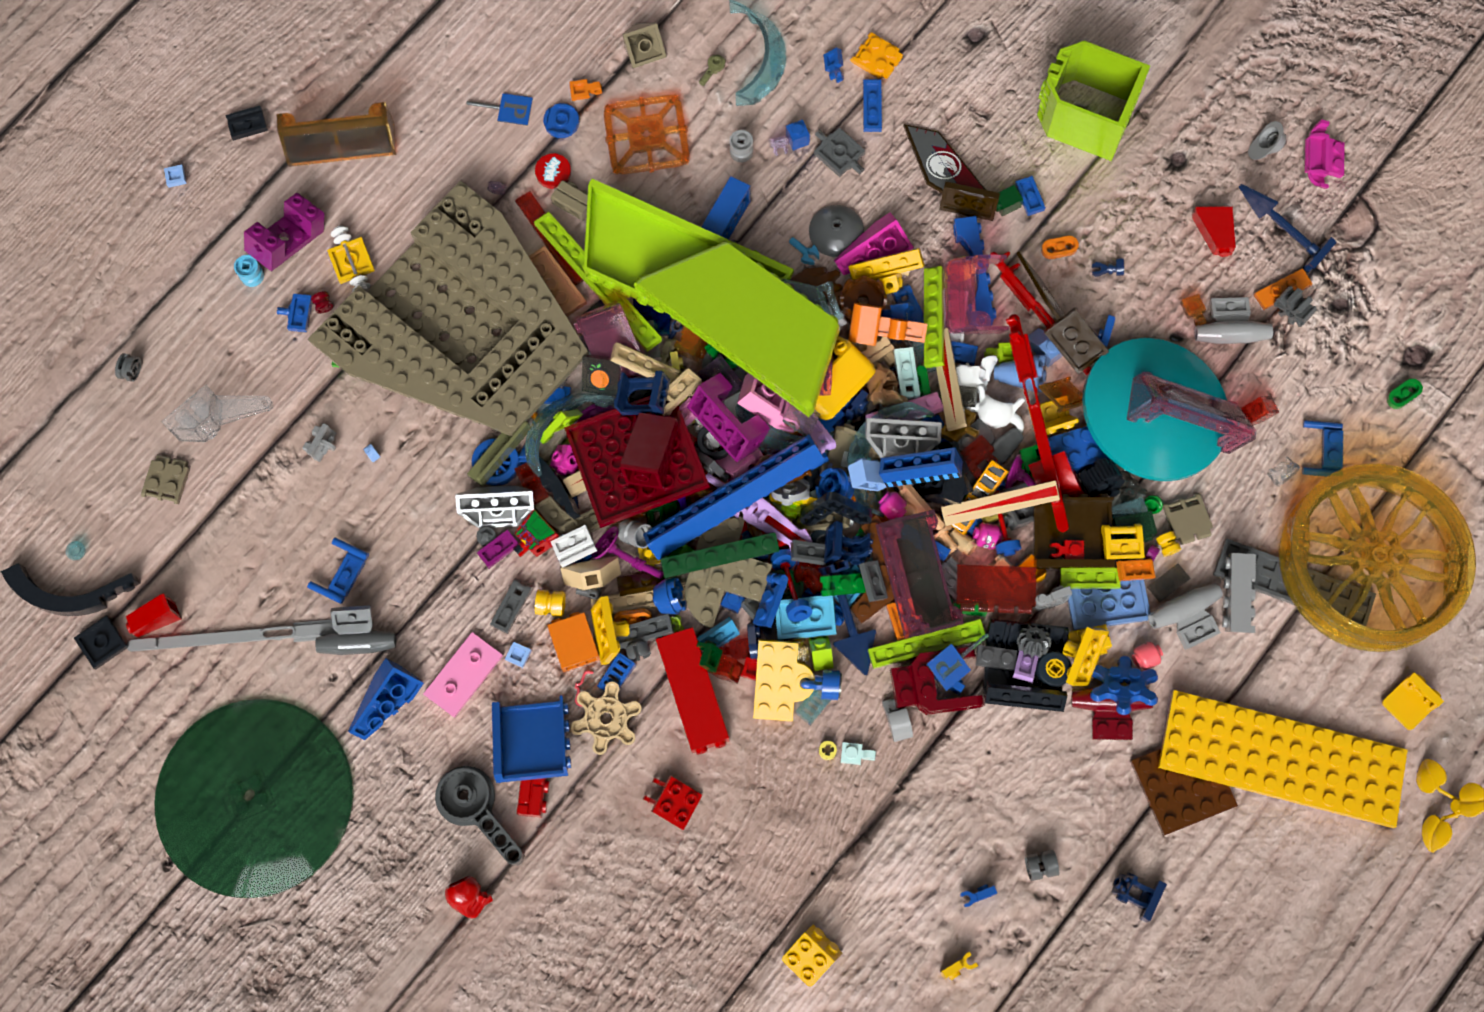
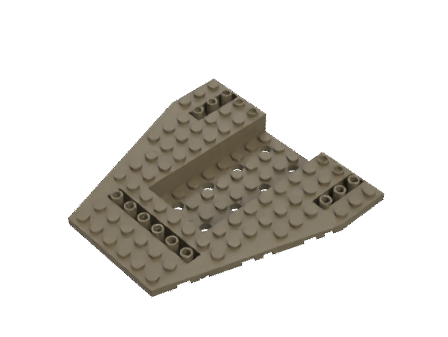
M460 181L410 232L414 240L410 248L368 291L358 286L308 338V341L352 377H358L365 382L374 383L389 391L408 398H414L421 403L430 404L437 409L464 419H470L477 424H483L491 427L493 430L513 436L525 421H528L589 353L502 213ZM420 264L419 270H411L413 265ZM440 286H447L448 288L445 292L438 291ZM390 290L396 291L393 297H387V292ZM468 307L475 308L472 314H466L465 310ZM422 312L423 314L421 318L414 319V313ZM495 329L502 330L499 336L492 335ZM449 334L450 336L448 340L441 341V335ZM476 356L477 359L474 363H468V357Z

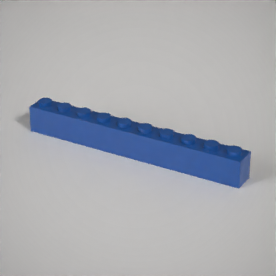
M810 434L645 532L643 534L645 542L659 560L694 538L701 536L709 529L718 526L721 522L734 516L744 508L751 506L759 499L768 496L779 487H783L794 478L818 466L825 459Z

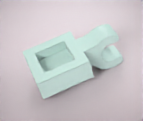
M843 742L841 763L861 765V759L875 761L876 751L862 750V744Z

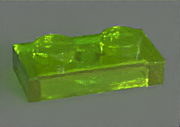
M793 504L789 506L782 505L781 511L785 513L784 515L787 518L796 519L797 516L801 517L802 506Z

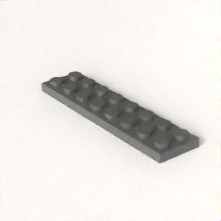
M1225 540L1213 574L1214 576L1222 579L1228 577V569H1225V558L1229 557L1230 553L1256 554L1255 582H1252V586H1255L1257 592L1362 631L1366 629L1376 593L1233 540Z

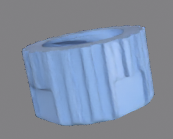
M372 444L363 449L372 462L380 458Z

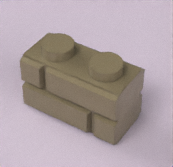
M561 181L551 195L552 204L584 221L587 217L588 191L577 189L578 187L573 182Z

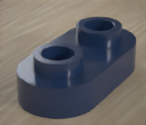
M754 623L747 624L749 652L751 659L758 658V638H761L759 626L756 627Z

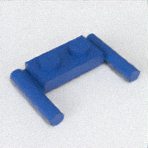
M1303 420V428L1322 429V469L1303 467L1302 475L1341 478L1343 467V423Z
M334 537L332 544L348 553L328 589L312 581L308 583L307 588L342 604L362 571L369 553Z

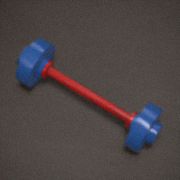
M1005 480L1001 482L993 495L1000 493L999 491L1005 488ZM998 514L1004 539L1002 543L995 546L997 555H1004L1005 557L1015 555L1016 551L1022 549L1020 540L1008 538L1003 514Z
M789 549L779 550V552H775L771 556L770 561L773 564L772 568L774 570L782 569L788 577V585L793 602L789 603L786 607L787 617L794 622L803 621L812 614L811 604L804 599L798 600L789 569L796 564V561H791V551Z

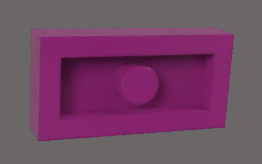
M507 529L479 550L477 554L488 569H490L514 551L513 548L519 543Z

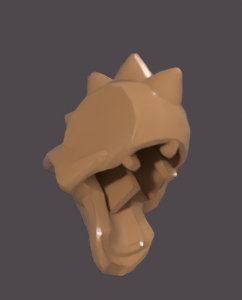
M878 363L875 367V374L862 387V390L868 393V401L871 400L873 405L879 403L883 407L892 404H908L907 397L899 395V382H897L894 372Z

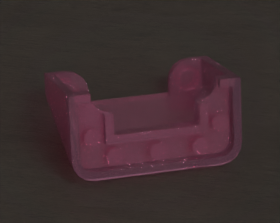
M617 300L575 317L576 323H573L577 333H581L584 337L595 366L601 362L602 367L600 369L606 371L610 376L609 386L618 384L621 372H624L628 378L641 376L639 373L610 361L613 345L616 342L640 352L622 306Z

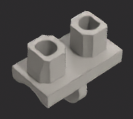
M324 423L322 426H315L312 430V435L315 438L313 442H305L303 450L314 460L321 462L328 450L335 451L336 447L332 443L337 433Z

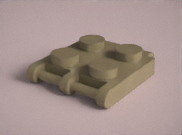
M157 455L156 460L151 461L141 496L155 497L160 501L164 499L174 501V504H179L190 469L187 468L188 462L175 458L172 461L170 457ZM149 491L158 492V494L150 493ZM165 494L175 496V498L165 496Z
M1196 493L1195 496L1187 499L1180 498L1177 502L1171 504H1163V510L1171 531H1174L1176 535L1175 540H1179L1181 545L1194 542V535H1196L1197 540L1212 535L1210 530L1213 526L1200 493ZM1196 500V502H1193V503H1190V504H1187V505H1186L1187 502ZM1180 505V507H1177V508H1174V509H1169V508H1171V507Z

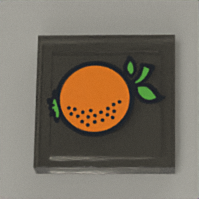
M584 354L582 356V391L616 396L618 381L621 375V365L610 361L611 358Z

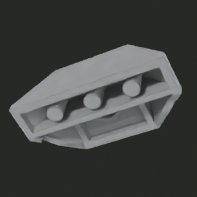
M866 418L865 438L880 458L931 451L941 442L942 423Z
M516 485L477 487L455 495L457 514L463 516L478 528L516 527L534 510L533 490Z

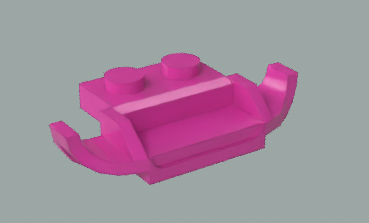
M1322 119L1312 128L1308 138L1305 139V173H1308L1310 181L1315 186L1327 189L1329 185L1325 184L1324 177L1329 175L1341 178L1344 176L1345 142L1329 138V134H1325V131L1330 125V121Z

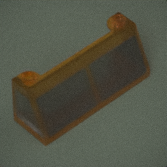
M386 102L372 104L368 110V115L297 123L294 116L290 113L276 114L277 131L289 167L397 155L394 120Z

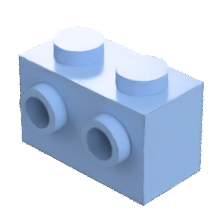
M859 458L855 460V463L848 466L852 488L880 491L886 488L879 475V460L871 461L866 460V458Z

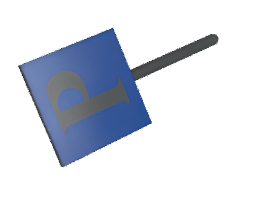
M502 93L500 106L467 101L466 104L499 109L498 122L528 126L533 98Z

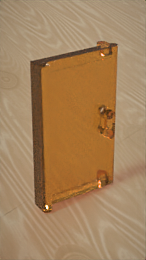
M1070 376L1038 386L1058 407V413L1083 406V394L1070 382Z

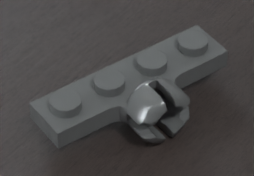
M665 614L629 625L628 636L616 637V640H619L620 649H626L627 657L631 661H639L640 656H643V659L649 657L651 654L650 641L674 633L671 616Z

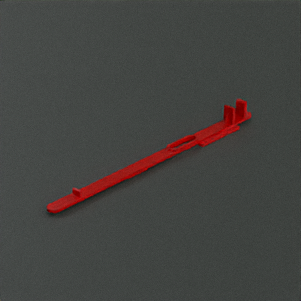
M1008 251L1001 256L996 252H991V260L1002 272L1000 278L1029 312L1032 309L1046 327L1050 326L1049 322L1052 325L1055 322L1053 318L1013 273L1018 270L1020 264L1016 263L1009 268L1004 263L1009 257L1010 252ZM1089 366L1083 370L1086 376H1088L1091 367Z
M1012 314L1005 320L1010 326L1011 333L1009 337L1011 339L1009 340L1019 382L1023 383L1024 395L1029 407L1046 482L1056 480L1060 500L1051 502L1056 526L1060 532H1066L1069 529V523L1039 402L1038 389L1034 378L1038 377L1032 349L1028 334H1023L1019 316ZM1027 379L1032 380L1036 403L1033 405L1030 404L1025 384Z

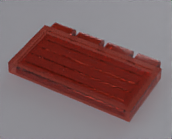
M957 564L956 604H960V611L974 612L975 605H978V612H994L995 606H998V613H1014V606H1017V613L1032 614V607L1036 606V567Z

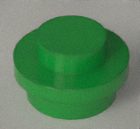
M1150 495L1144 500V508L1150 514H1157L1163 509V501L1156 495Z

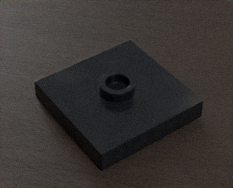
M107 615L74 637V640L95 670L128 648L127 643Z

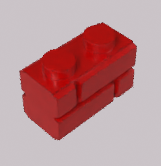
M547 778L520 781L517 806L518 816L542 818L543 813L547 812L548 803L544 801L545 793H549L550 781H547Z

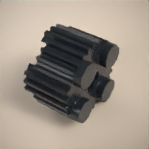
M1106 458L1094 462V467L1092 466L1088 471L1085 469L1081 472L1079 478L1090 497H1096L1097 494H1108L1109 497H1116L1120 493V487L1125 482V478L1117 465Z

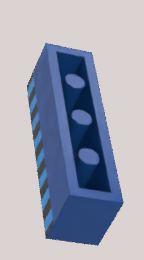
M956 448L885 457L880 460L879 475L886 487L960 478L962 476L963 461Z

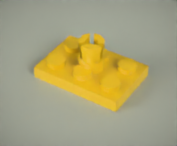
M608 596L600 597L591 608L601 665L609 664L619 653L620 643L619 640H616V637H626L629 635L628 621H613V606L609 602Z
M1087 627L1081 635L1082 641L1080 645L1071 640L1066 642L1063 654L1074 659L1072 666L1067 671L1066 683L1072 686L1089 685L1107 639L1108 630Z

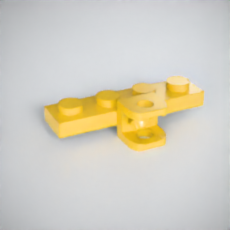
M916 248L849 265V270L853 280L863 275L872 279L879 278L884 285L885 293L889 294L897 292L903 286L901 272L922 268L925 264L921 249Z

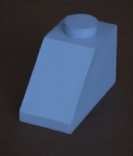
M1038 328L1028 335L1031 349L1036 355L1046 356L1045 365L1047 367L1063 356L1046 336L1044 330Z

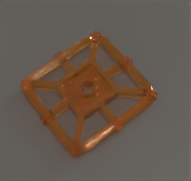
M662 95L649 98L639 97V99L606 104L604 107L605 142L608 144L610 164L613 173L616 175L646 171L652 173L654 170L680 167L689 163L688 128L685 125L682 103L678 95ZM668 102L659 114L646 115L644 105ZM640 106L641 116L628 118L617 109ZM675 106L678 125L664 127L663 118ZM611 115L627 124L628 133L613 134ZM648 130V133H651V135H649L648 137L642 136L641 134H644V131ZM679 133L682 153L666 143V134ZM629 140L630 149L618 162L615 142ZM664 149L678 160L653 163L651 151ZM647 152L649 164L624 167L635 153Z

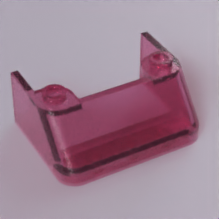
M1007 255L967 256L951 259L945 264L946 328L949 329L950 333L1001 334L1009 330V326H991L990 316L984 311H976L975 274L986 272L989 264H998L1007 259Z

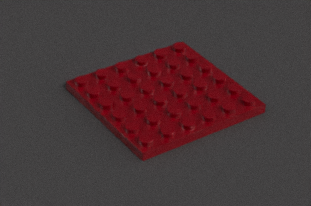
M651 396L629 404L649 405ZM679 406L670 415L677 418L679 430L664 489L627 484L621 472L620 464L638 415H622L615 408L564 427L600 528L710 488Z

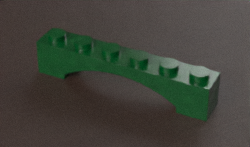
M771 532L660 558L664 577L668 578L779 552L776 533Z

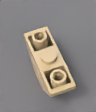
M618 556L569 564L563 568L560 566L564 585L582 590L603 587L621 575Z

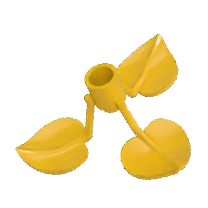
M1425 759L1422 761L1417 773L1416 781L1419 789L1429 794L1437 789L1440 793L1453 799L1450 805L1453 814L1442 816L1441 819L1436 815H1431L1423 823V842L1427 849L1434 853L1436 850L1445 847L1452 838V827L1445 821L1446 819L1458 818L1459 815L1475 817L1484 812V788L1476 783H1467L1461 788L1459 792L1460 798L1440 787L1447 780L1446 771L1442 765L1432 759Z

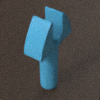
M794 237L789 240V243L803 254L801 258L802 263L815 265V261L808 256V254L814 255L819 260V252L815 245L812 248H806Z

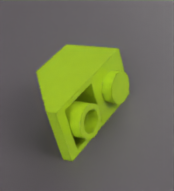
M828 635L809 637L808 641L814 671L834 668Z

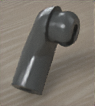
M599 587L587 590L577 588L576 594L598 599L602 591Z

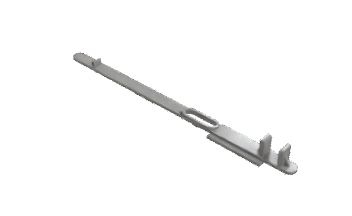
M332 620L298 622L293 623V626H276L264 629L135 639L127 642V649L134 652L294 638V642L315 641L316 637L337 632L333 629ZM270 630H293V633L289 636L264 637V633Z

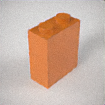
M575 612L570 614L569 618L563 620L558 618L552 620L551 624L547 625L563 672L600 660L585 613Z

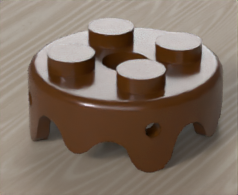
M863 275L854 280L849 278L845 282L840 294V307L847 318L851 320L854 303H859L858 299L861 297L868 299L867 305L881 306V315L886 308L887 296L884 285L879 279L874 280Z

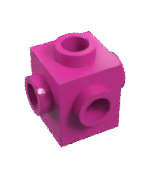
M558 445L552 455L550 466L555 468L556 472L560 475L575 474L578 469L570 445Z

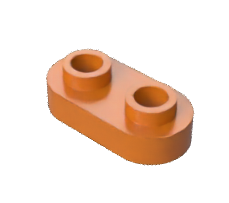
M1073 236L1049 239L1043 243L1041 253L1047 259L1071 256L1077 252L1079 243ZM1069 245L1071 249H1067L1065 246ZM1048 249H1052L1054 252L1050 253Z
M643 608L619 611L615 614L614 621H628V624L631 625L651 619L652 613Z

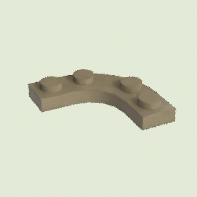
M551 496L535 506L538 514L552 529L559 533L567 534L584 525L587 526L589 533L600 529L593 509L574 520L558 506Z

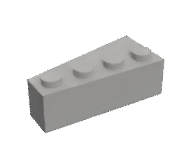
M1230 553L1229 557L1225 558V569H1228V577L1224 578V588H1227V596L1223 598V608H1226V616L1222 618V627L1225 628V632L1255 633V626H1251V621L1255 617L1254 605H1251V601H1254L1256 597L1255 586H1252V582H1255L1256 554Z

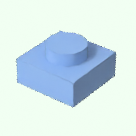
M182 165L164 168L166 184L169 188L187 184Z
M513 642L505 660L524 668L532 650Z

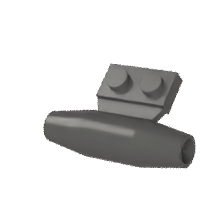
M979 418L970 426L979 430L977 438L967 433L958 441L960 454L964 458L973 461L969 466L970 472L966 473L972 488L992 460L1002 466L1011 457L1024 439L1018 429L1012 428L995 440L993 431Z
M371 605L331 608L332 625L337 633L316 637L315 640L317 653L332 655L370 654L396 648L395 632L371 630L373 626Z

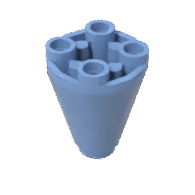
M1034 355L1033 358L1038 377L1034 378L1038 392H1044L1047 372L1043 370V366L1046 363V356ZM1014 360L995 365L994 380L1024 389L1023 383L1019 382ZM1027 379L1025 382L1027 390L1034 392L1032 380Z

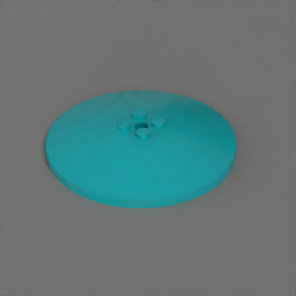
M1138 338L1121 342L1110 348L1106 355H1102L1089 371L1084 384L1082 397L1083 412L1091 436L1110 460L1136 476L1154 481H1177L1192 477L1208 467L1217 458L1226 443L1230 428V412L1225 392L1219 380L1199 357L1175 343L1154 338ZM1158 399L1164 400L1166 407L1161 406Z

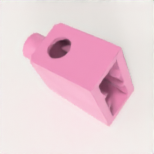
M758 449L737 463L729 454L727 457L715 462L725 471L724 473L730 476L727 480L730 482L754 468L763 454Z

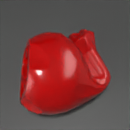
M471 876L464 877L448 885L445 889V899L450 907L470 919L477 918L483 908L493 901L491 894L488 895L485 891L481 892V886L478 881Z

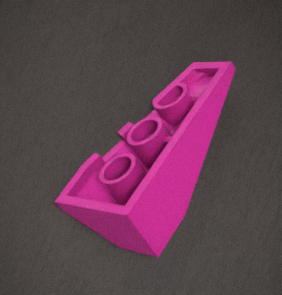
M889 212L871 225L834 259V262L842 274L847 275L850 274L849 265L908 251L914 247L896 218Z

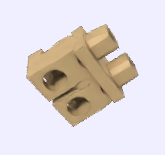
M877 336L876 346L851 342L873 363L874 367L882 361H885L889 367L895 365L893 353L895 348L887 337Z

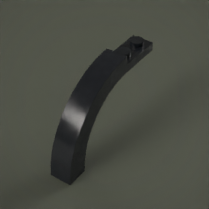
M20 563L1 571L10 588L23 600L42 611L60 616H82L99 612L107 608L105 601L114 600L117 598V595L123 592H130L135 589V586L140 584L138 578L130 573L87 594L57 596L41 590L29 576L26 567Z

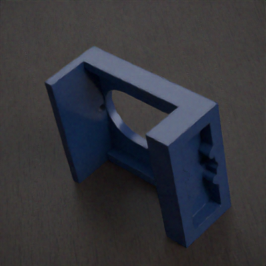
M656 371L655 377L628 378L624 372H621L617 395L614 399V407L622 415H639V413L645 414L647 412L664 414L670 379L663 371ZM652 389L649 405H631L628 402L629 395L635 390Z

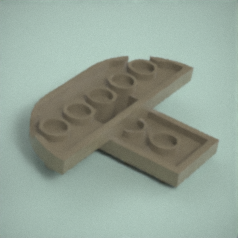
M729 517L718 526L704 532L699 539L696 550L738 541L745 520H743V517L738 519L736 517ZM749 558L689 572L685 585V599L693 617L707 628H713L724 592L761 602L767 585L766 578L773 564Z

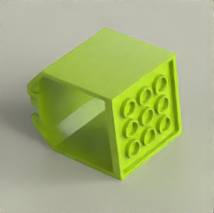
M1081 41L1060 49L1056 63L1050 64L1048 76L1041 86V92L1038 97L1041 102L1037 116L1047 137L1112 161L1138 101L1150 65L1090 42ZM1074 80L1126 100L1127 103L1119 121H1114L1060 100L1058 92L1062 84Z

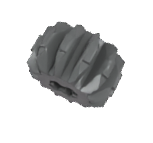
M1030 625L1027 628H1022L1017 637L1018 650L1023 651L1024 655H1031V658L1034 655L1038 658L1042 654L1046 655L1051 646L1050 633L1045 632L1044 628H1037V625L1033 628Z

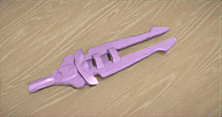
M707 473L706 478L713 486L719 489L725 485L713 475ZM763 498L734 515L738 519L740 512L744 514L743 520L765 533L775 532L778 540L789 545L790 551L792 540L764 521L768 515L805 541L812 542L806 529H798Z

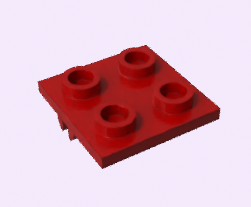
M672 776L668 778L666 783L654 778L652 782L664 789L658 801L644 796L643 800L654 805L651 812L684 830L702 794Z

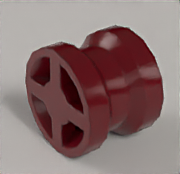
M326 291L318 292L311 297V301L315 304V310L318 314L329 312L334 307L332 301L329 300V293Z

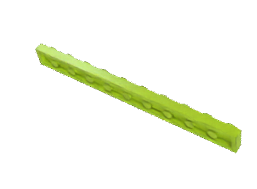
M550 212L534 221L537 229L647 352L662 342L661 336L619 291L615 289L609 290L602 283H594L586 278L587 275L584 272V250Z

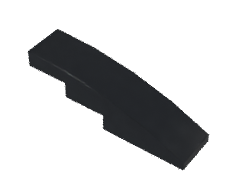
M536 452L533 453L542 486L548 492L553 493L556 502L561 506H565L566 512L574 520L581 517L575 500L571 497L563 480Z

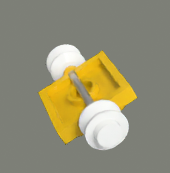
M337 226L331 232V236L336 237L334 243L339 246L328 249L327 252L340 284L350 281V285L355 286L352 291L358 286L368 291L370 284L365 283L368 278L364 275L375 270L362 237L350 241L352 236L347 234L349 231L348 227Z

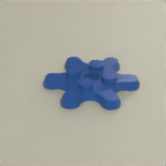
M1122 656L1118 660V667L1107 669L1101 665H1096L1092 677L1100 680L1102 685L1095 687L1091 691L1090 697L1092 700L1097 702L1105 699L1114 700L1117 704L1116 711L1121 715L1129 714L1131 712V704L1136 701H1141L1149 706L1157 704L1158 697L1156 693L1146 688L1148 684L1155 683L1158 680L1157 672L1154 669L1140 671L1137 668H1132V661L1128 656ZM1123 681H1125V683H1127V684H1129V685H1128V686H1122V685H1120V683H1123Z

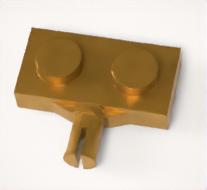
M964 408L967 427L948 431L945 424L941 429V438L949 442H958L966 433L977 438L979 430L970 427L976 419V414Z

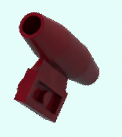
M1094 688L1072 691L1071 705L1073 708L1095 711L1092 718V740H1133V720L1130 714L1121 715L1116 711L1117 704L1114 700L1105 699L1099 702L1092 700L1090 693ZM1141 701L1131 704V712L1153 708V706L1146 705Z

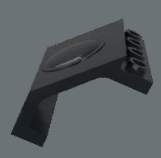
M990 619L988 631L986 630L985 646L1017 650L1018 656L1017 637L1022 628H1027L1028 625L1032 628L1037 625V628H1044L1045 632L1050 633L1051 646L1047 653L1054 651L1063 654L1069 629L1062 626ZM984 667L983 693L985 704L1064 712L1068 695L1067 691H1062V686L1057 689H1046L1036 681L1035 676L1031 683L1013 678L1014 671Z

